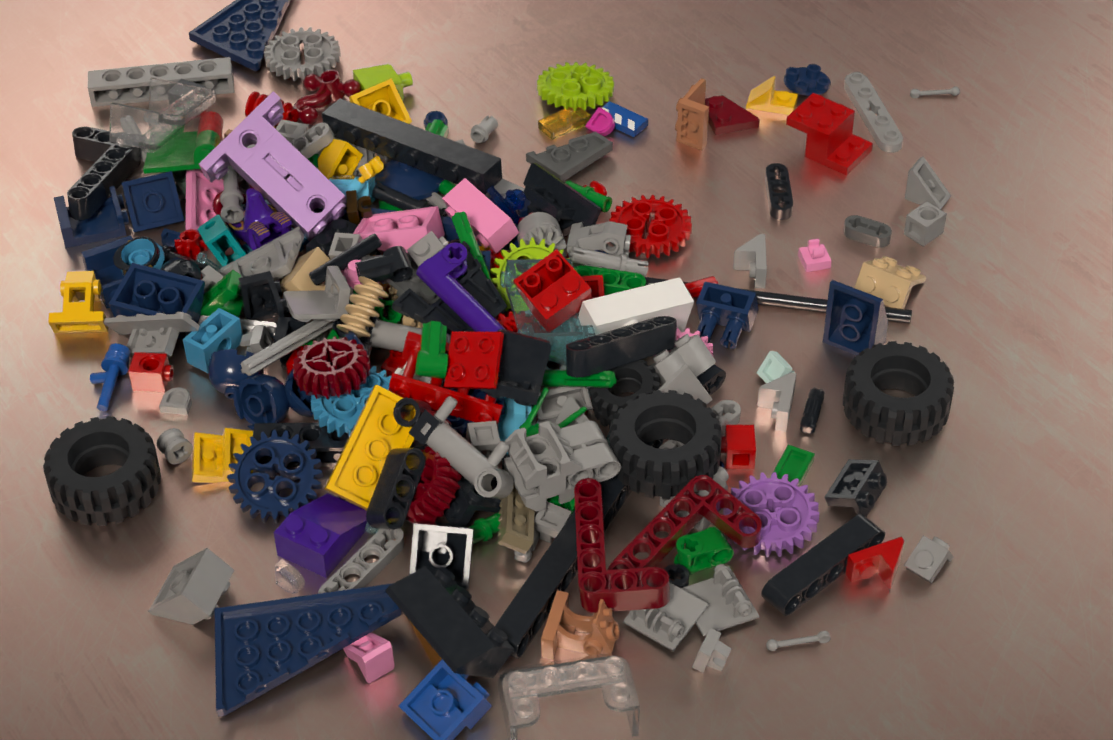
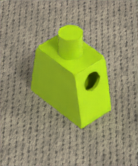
M390 64L353 70V79L360 83L361 91L392 78L403 101V88L413 85L410 72L397 74Z

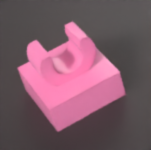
M819 238L808 240V246L801 247L798 250V257L806 272L831 268L832 260L824 244H819Z

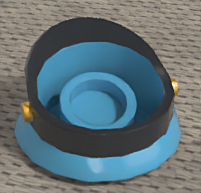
M144 236L136 237L117 249L113 256V262L116 267L121 269L125 276L132 263L160 269L164 262L165 253L162 246L151 238Z

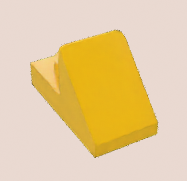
M773 76L750 91L746 108L789 115L795 110L798 94L776 91V76Z

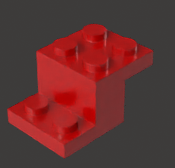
M812 93L787 116L786 125L807 134L805 157L846 176L873 148L872 142L852 134L855 110L821 95Z

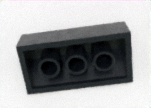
M424 566L388 586L385 592L454 673L494 678L515 650L507 641V635L489 621V614L475 605L471 600L472 595L453 580L455 576L448 569Z

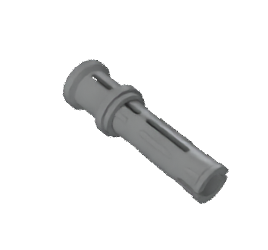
M229 165L227 167L229 170L223 177L224 191L220 195V202L223 205L221 218L227 223H238L244 218V210L241 207L244 198L243 194L239 191V174Z

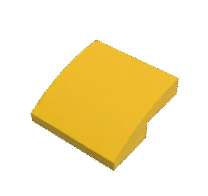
M225 428L223 435L194 432L192 482H229L227 475L234 473L230 470L229 464L238 463L233 454L244 453L240 446L241 444L248 447L252 445L250 437H253V431Z

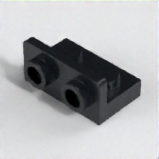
M848 459L825 495L828 506L854 507L857 515L863 514L867 517L887 485V477L879 460Z

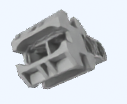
M546 421L539 423V434L526 437V429L524 427L515 430L504 441L510 446V449L507 451L510 457L504 458V466L512 476L513 484L525 507L534 511L546 509V499L559 495L560 504L570 502L575 497V485L581 479L593 478L598 482H602L616 476L621 469L620 462L595 421H585L564 428Z

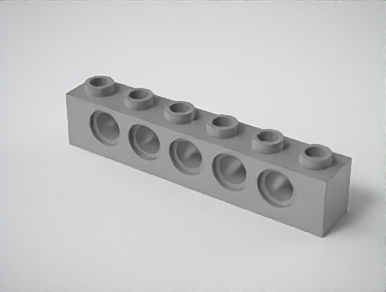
M225 57L88 71V93L91 107L168 100V91L180 79L204 85L207 96L234 93L231 58Z

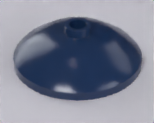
M392 160L385 163L383 170L375 175V187L380 182L398 192L421 200L432 196L434 192L438 193L439 185L445 179Z

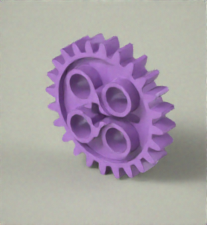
M762 472L759 480L750 475L748 484L740 480L739 489L731 488V494L761 519V540L754 547V555H757L760 550H765L766 557L770 556L771 551H776V554L781 557L783 549L793 554L794 545L801 549L804 548V540L811 541L812 532H817L819 504L815 502V494L808 493V485L799 487L798 478L789 482L788 474H785L781 479H777L776 472L772 473L771 478H767ZM723 508V515L732 513L730 509ZM748 526L741 529L746 534L755 531L754 528Z

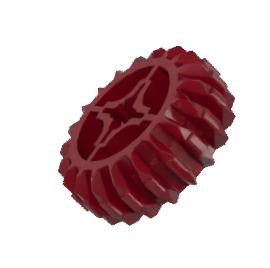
M336 336L332 339L324 337L319 342L313 340L312 345H304V349L298 351L297 357L293 359L294 380H296L300 391H305L307 396L315 395L316 399L325 396L329 400L332 396L340 398L342 394L350 395L351 390H360V385L365 384L366 378L370 376L369 356L363 345L357 344L356 340L348 341L347 337L337 339Z
M429 446L421 450L425 456V467L405 519L411 523L418 521L435 522L437 516L442 517L444 510L450 508V502L456 498L454 494L460 488L457 483L461 480L462 476L450 465L447 458H442L438 452H435Z

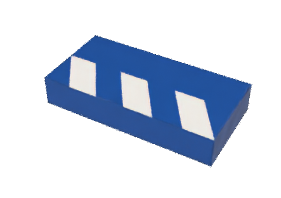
M609 101L602 107L603 110L609 112L615 121L614 129L635 137L648 126V118Z

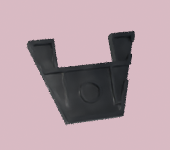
M463 241L461 244L467 249V270L459 283L495 319H498L500 313L504 314L506 312L507 305L492 281L488 280L481 270L482 266L478 259H474L470 253L469 245ZM409 288L392 303L394 311L418 322H441L444 326H447V333L451 335L452 331L475 332L440 298L430 306Z

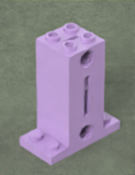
M273 91L199 163L203 175L212 183L215 179L220 180L229 170L227 167L230 165L255 190L259 191L278 212H284L291 219L292 225L295 228L300 227L304 237L310 242L333 219L336 220L345 215V208L347 207L346 198L332 182L273 127L283 118L282 113L284 112L281 98ZM249 145H255L253 148H247ZM316 208L324 209L320 213L313 212Z

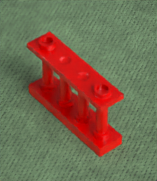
M408 331L402 353V358L407 359L408 362L403 375L392 373L388 391L402 398L425 401L432 410L436 411L439 410L446 398L451 396L457 400V405L449 415L472 422L496 421L498 425L503 405L495 403L497 398L486 394L485 399L482 400L469 396L470 389L458 388L456 392L442 388L443 379L431 378L430 384L413 379L416 371L417 355L420 350L421 335ZM447 342L445 353L449 354L450 343Z

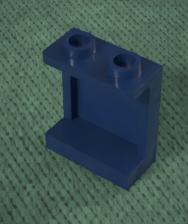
M115 186L109 187L111 197L90 218L85 220H75L70 217L69 206L66 207L64 195L53 197L65 248L127 236L125 225H129V220L122 194H116Z
M131 235L81 252L85 271H94L96 280L99 279L101 282L100 298L106 308H110L109 302L124 278L121 269L115 266L113 256L120 246L133 239Z

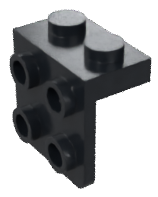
M270 271L239 278L245 319L265 320L273 318L274 322L277 323L278 317H285L284 315L289 314L286 299H280V296H282L280 283L278 280H273Z
M505 329L497 330V332L504 333L497 388L481 389V391L486 392L488 396L493 398L506 397L514 399L520 405H536L551 351V343L547 340Z
M462 476L461 480L457 483L460 488L454 494L456 498L451 500L450 508H446L443 513L449 524L466 527L476 510L499 512L501 500L479 495L475 486ZM496 477L491 481L492 490L497 486Z

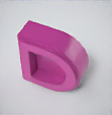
M598 107L585 127L592 133L597 132L602 136H607L614 130L615 121L609 112Z

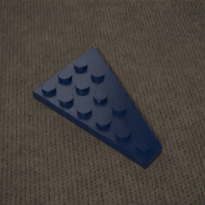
M235 0L188 32L189 39L224 57H230L231 60L251 70L258 71L265 58V46L269 45V40H273L290 0Z
M394 583L215 608L216 711L218 717L228 715L401 616V609L385 592L388 586Z

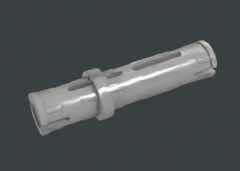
M572 246L569 252V256L572 257L569 263L633 272L644 277L648 271V267H645L648 266V261L627 258L625 254L617 256Z

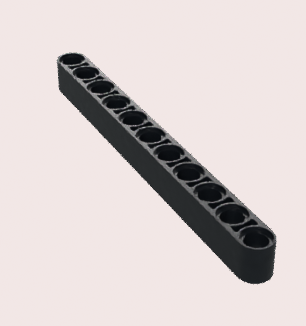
M664 439L649 442L647 445L659 448L663 444ZM617 475L609 480L599 482L602 492L604 532L632 492L629 489V485L625 486L618 479ZM575 510L495 625V627L501 629L507 635V641L515 649L510 656L517 659L524 654L548 618L557 590L565 592L578 573Z

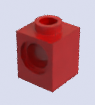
M134 352L128 371L132 390L166 392L168 381L171 382L174 375L173 365H169L167 354Z

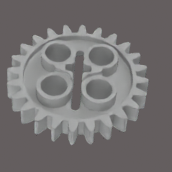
M302 27L297 32L294 29H290V33L283 31L282 37L275 35V41L269 40V45L265 46L266 51H264L266 67H270V72H276L277 77L283 75L285 80L292 77L293 81H296L298 77H301L303 81L308 74L320 76L324 71L336 68V62H340L339 57L341 56L338 40L335 41V37L329 36L328 32L321 34V29L313 32L312 27L307 31H304ZM301 43H304V56H305V64H304V65H301V53H300V44H301Z

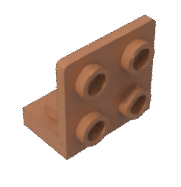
M703 78L695 85H692L689 92L678 100L676 105L678 119L675 125V130L677 131L676 141L701 151L707 146L709 107L705 105L706 79Z

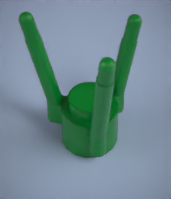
M548 388L543 389L538 397L537 404L532 408L526 421L519 427V429L525 427L526 437L539 434V424L531 425L549 392ZM585 406L581 407L559 423L558 426L560 428L566 427L586 412L587 408Z

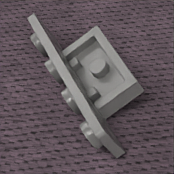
M184 312L168 315L156 313L150 316L136 314V316L131 317L117 315L116 317L105 318L104 324L118 334H131L127 344L131 351V358H133L134 352L164 353L171 357L179 332L198 331L200 327L199 324L192 320L189 314Z

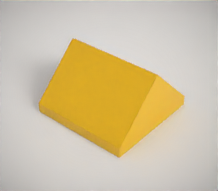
M392 78L349 97L351 103L408 124L412 123Z

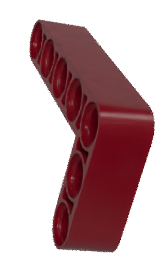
M699 475L694 477L610 563L608 570L656 567L676 546L679 537L687 535L703 517L739 546L752 548L758 545L761 540V519L707 475ZM699 490H706L709 492V494L704 497L698 496L695 493ZM722 508H728L732 513L722 515L718 511ZM682 510L689 512V515L686 517H678L675 514ZM748 526L754 528L755 531L746 534L741 529ZM660 531H666L670 534L666 538L655 536ZM639 552H646L649 554V557L641 560L635 558V555Z
M585 478L578 481L574 488L578 584L582 608L588 612L598 613L600 599L604 600L606 606L611 608L612 612L657 609L667 605L670 601L669 575L664 569L660 567L606 569L601 485L593 478Z

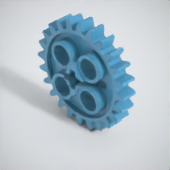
M373 366L369 371L370 376L366 378V383L360 385V390H351L350 395L342 394L340 398L332 396L329 400L325 396L316 399L315 395H311V411L313 412L314 420H319L320 427L327 426L328 433L337 430L338 437H341L344 433H348V436H350L374 385L377 384L388 390L391 376L387 377L386 370L377 373L376 366Z

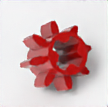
M193 229L180 233V239L174 240L177 253L194 260H199L202 258L203 252L208 251V247L201 235Z

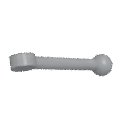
M958 87L928 91L912 89L910 96L912 98L940 94L957 96L960 93V89Z
M821 631L817 635L782 641L770 639L767 641L766 647L770 651H775L778 647L816 641L827 643L831 638L828 631Z

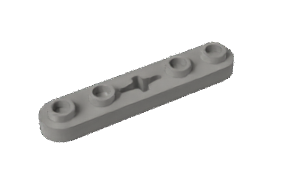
M853 72L847 75L844 89L878 147L884 152L889 153L901 150L903 135L869 79L860 72Z

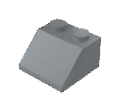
M206 548L173 566L148 612L155 616L191 625L203 619L208 620L215 614V608H218L217 602L220 596L230 587L229 579L234 569Z

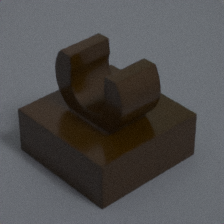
M356 190L346 191L349 222L359 225L361 217L370 218L373 216L371 208H363L364 206L372 205L370 196H363L358 199Z

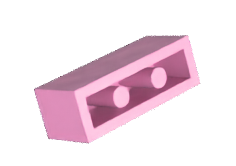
M466 178L442 198L447 205L445 211L451 219L457 212H466L472 230L476 235V240L485 249L489 246L497 253L519 234L512 219Z

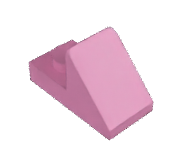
M372 632L343 648L347 657L358 663L368 683L382 677L395 667L390 641Z

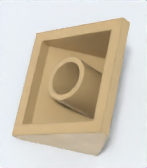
M319 247L300 256L295 261L291 273L279 281L282 291L280 299H283L285 291L325 290L326 281L315 285L309 277L311 271L330 260Z

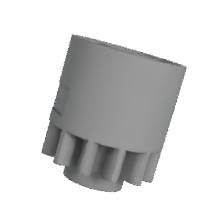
M531 213L525 216L518 224L519 234L516 235L518 244L520 239H523L525 244L529 245L531 237H534L536 245H539L542 239H545V247L547 248L552 243H555L553 251L556 249L558 251L565 250L567 247L558 221L548 213Z

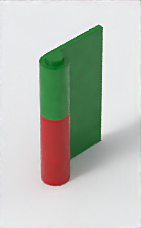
M213 111L205 112L199 120L198 131L151 135L143 167L144 174L201 169L199 163L221 143L224 122L220 114Z

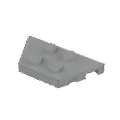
M297 227L216 271L224 277L231 270H235L241 274V278L270 271L273 280L279 281L291 273L304 239V233L300 227Z

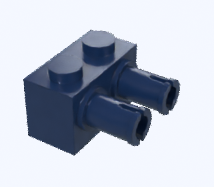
M705 281L696 302L700 321L697 331H700V337L707 336L709 343L716 324L725 326L720 344L728 348L730 342V349H735L741 331L751 332L758 313L756 293Z

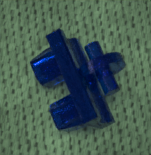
M492 185L487 190L491 195L489 199L512 219L514 224L518 225L521 217L517 214L516 210L524 208L526 201L525 193L520 189L508 190L504 198Z

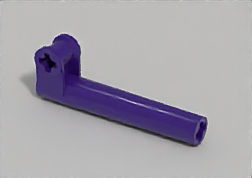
M456 242L450 243L418 267L416 275L475 332H497L499 329H505L456 280L464 275L467 270V249L464 245Z

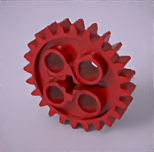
M641 195V200L631 197V203L623 201L622 206H616V211L611 212V218H609V222L627 225L626 235H631L629 253L636 251V257H639L642 253H645L646 258H649L651 254H655L657 258H660V253L670 256V250L679 252V246L685 247L686 241H690V234H692L691 216H688V210H682V204L674 206V199L666 202L665 196H662L659 200L655 199L654 195H651L650 199H646L644 195Z

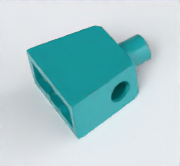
M220 215L214 216L198 228L203 241L223 267L247 254ZM231 247L234 253L226 256V250Z

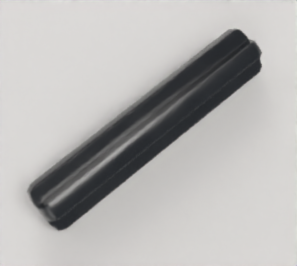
M372 234L311 271L309 277L315 285H319L326 281L327 266H338L340 271L348 267L350 261L360 260L381 247L382 243L376 234Z

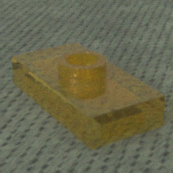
M569 107L567 110H560L538 120V128L551 140H554L585 126L590 120L591 115L581 107H578L576 111Z

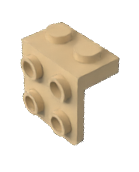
M882 256V259L874 258L873 260L863 262L854 288L883 299L884 305L888 307L904 309L912 286L924 283L926 276L920 274L921 270L908 265L904 268L897 265V260Z

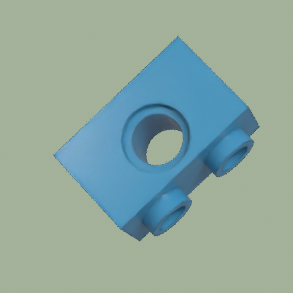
M220 308L212 313L200 324L198 331H192L183 339L187 363L209 373L208 365L211 354L219 350L236 349L240 345L243 336L240 318Z

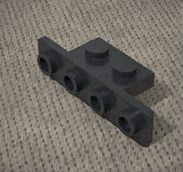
M531 163L523 183L525 188L522 196L530 201L531 206L542 209L552 215L557 221L572 219L576 223L582 222L583 227L596 224L601 212L599 206L539 164Z

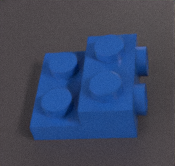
M442 659L400 703L399 707L433 740H453L465 726L471 730L492 705L486 700L490 694L479 683L475 682L473 686L466 681L469 675L454 673Z

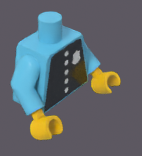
M376 156L358 168L361 173L360 175L333 176L329 181L345 195V198L346 191L356 190L358 199L363 196H370L371 201L374 202L376 198L372 197V192L375 187V175L383 170L384 164L380 157Z

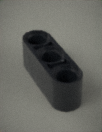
M395 448L387 455L366 512L367 522L372 528L395 530L403 525L425 467V456L420 449Z

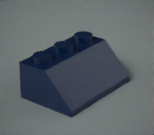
M132 263L111 298L109 306L114 317L117 315L131 317L136 316V314L150 316L156 313L168 315L184 312L189 314L192 320L198 324L205 282ZM192 331L179 332L177 339L183 340Z

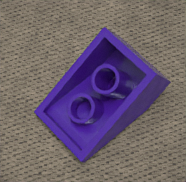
M327 493L291 512L274 531L277 555L327 578L370 527L366 519L367 510Z

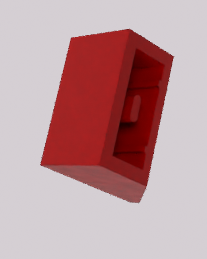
M557 249L513 280L529 310L548 333L578 313L582 301L592 299L590 286Z

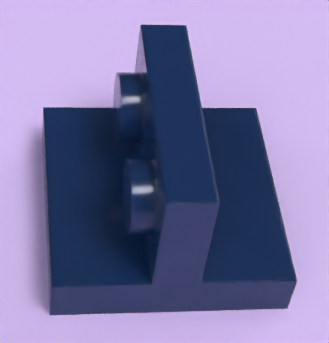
M172 171L121 182L126 200L125 206L127 212H129L133 232L184 221Z

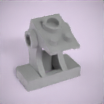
M610 221L583 227L582 222L572 224L566 249L568 255L571 247L575 246L592 251L604 250L606 253L617 256L625 254L628 258L631 235H626L627 225ZM611 242L614 247L607 245V243ZM571 263V265H572L573 268L576 267V266H580V265H581V264Z

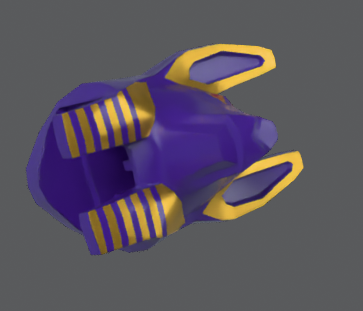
M253 188L246 190L244 221L228 223L233 234L245 241L252 251L292 230L291 219L284 212H277L274 207L268 205L264 201L262 194Z

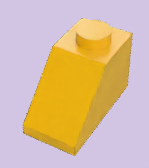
M333 139L318 157V170L328 180L333 176L352 175L363 154L347 141Z

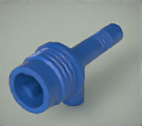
M111 344L105 358L101 362V367L106 372L92 373L90 375V382L92 384L104 383L97 404V409L100 411L108 410L117 377L128 372L131 351L125 345Z

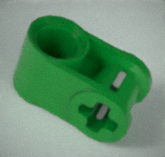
M715 526L709 527L703 531L679 537L676 543L678 554L674 558V564L686 567L690 575L716 567L719 564H726L732 559L734 550L721 530Z

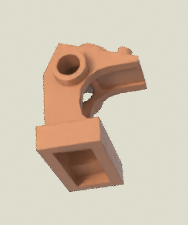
M557 590L541 637V657L554 660L557 648L586 653L593 657L612 653L615 641L618 640L620 634L619 625L612 617V609L608 608L604 600L600 599L598 613H594L593 616L575 614L569 609V593ZM575 631L589 633V635L585 636L574 634Z

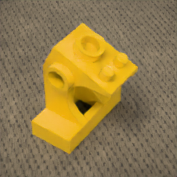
M94 271L67 272L65 280H62L60 283V292L63 297V312L49 313L48 323L53 332H108V326L104 324L106 318L104 312L94 311V300L100 301L101 282L99 279L96 280Z

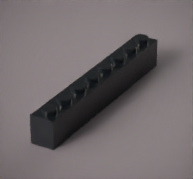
M341 98L322 112L323 123L329 125L335 135L334 137L455 184H459L466 178L484 195L503 179L501 158Z

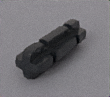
M814 387L809 392V398L803 413L804 416L800 423V431L802 433L813 434L815 432L825 394L822 389Z

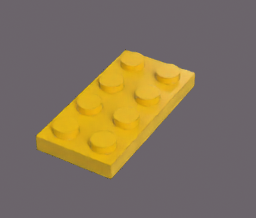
M377 384L374 385L324 488L325 490L365 510L368 509L387 455L395 448H410L414 437L408 433L411 428L399 425L393 415L394 407L400 399H403L402 397ZM415 407L411 411V419L415 417Z

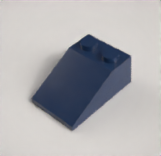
M832 280L829 285L823 343L856 356L866 348L872 349L874 344L882 343L884 345L887 336L888 319L883 299Z

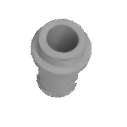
M486 116L479 125L473 126L471 129L472 140L477 143L487 141L489 134L498 127L497 120L493 116H490V118Z

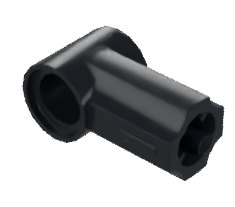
M393 246L385 250L382 256L355 263L358 277H366L375 282L391 279L393 282H402L413 275L412 266L405 248L402 246Z

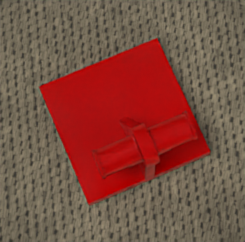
M452 331L444 387L496 389L504 333Z

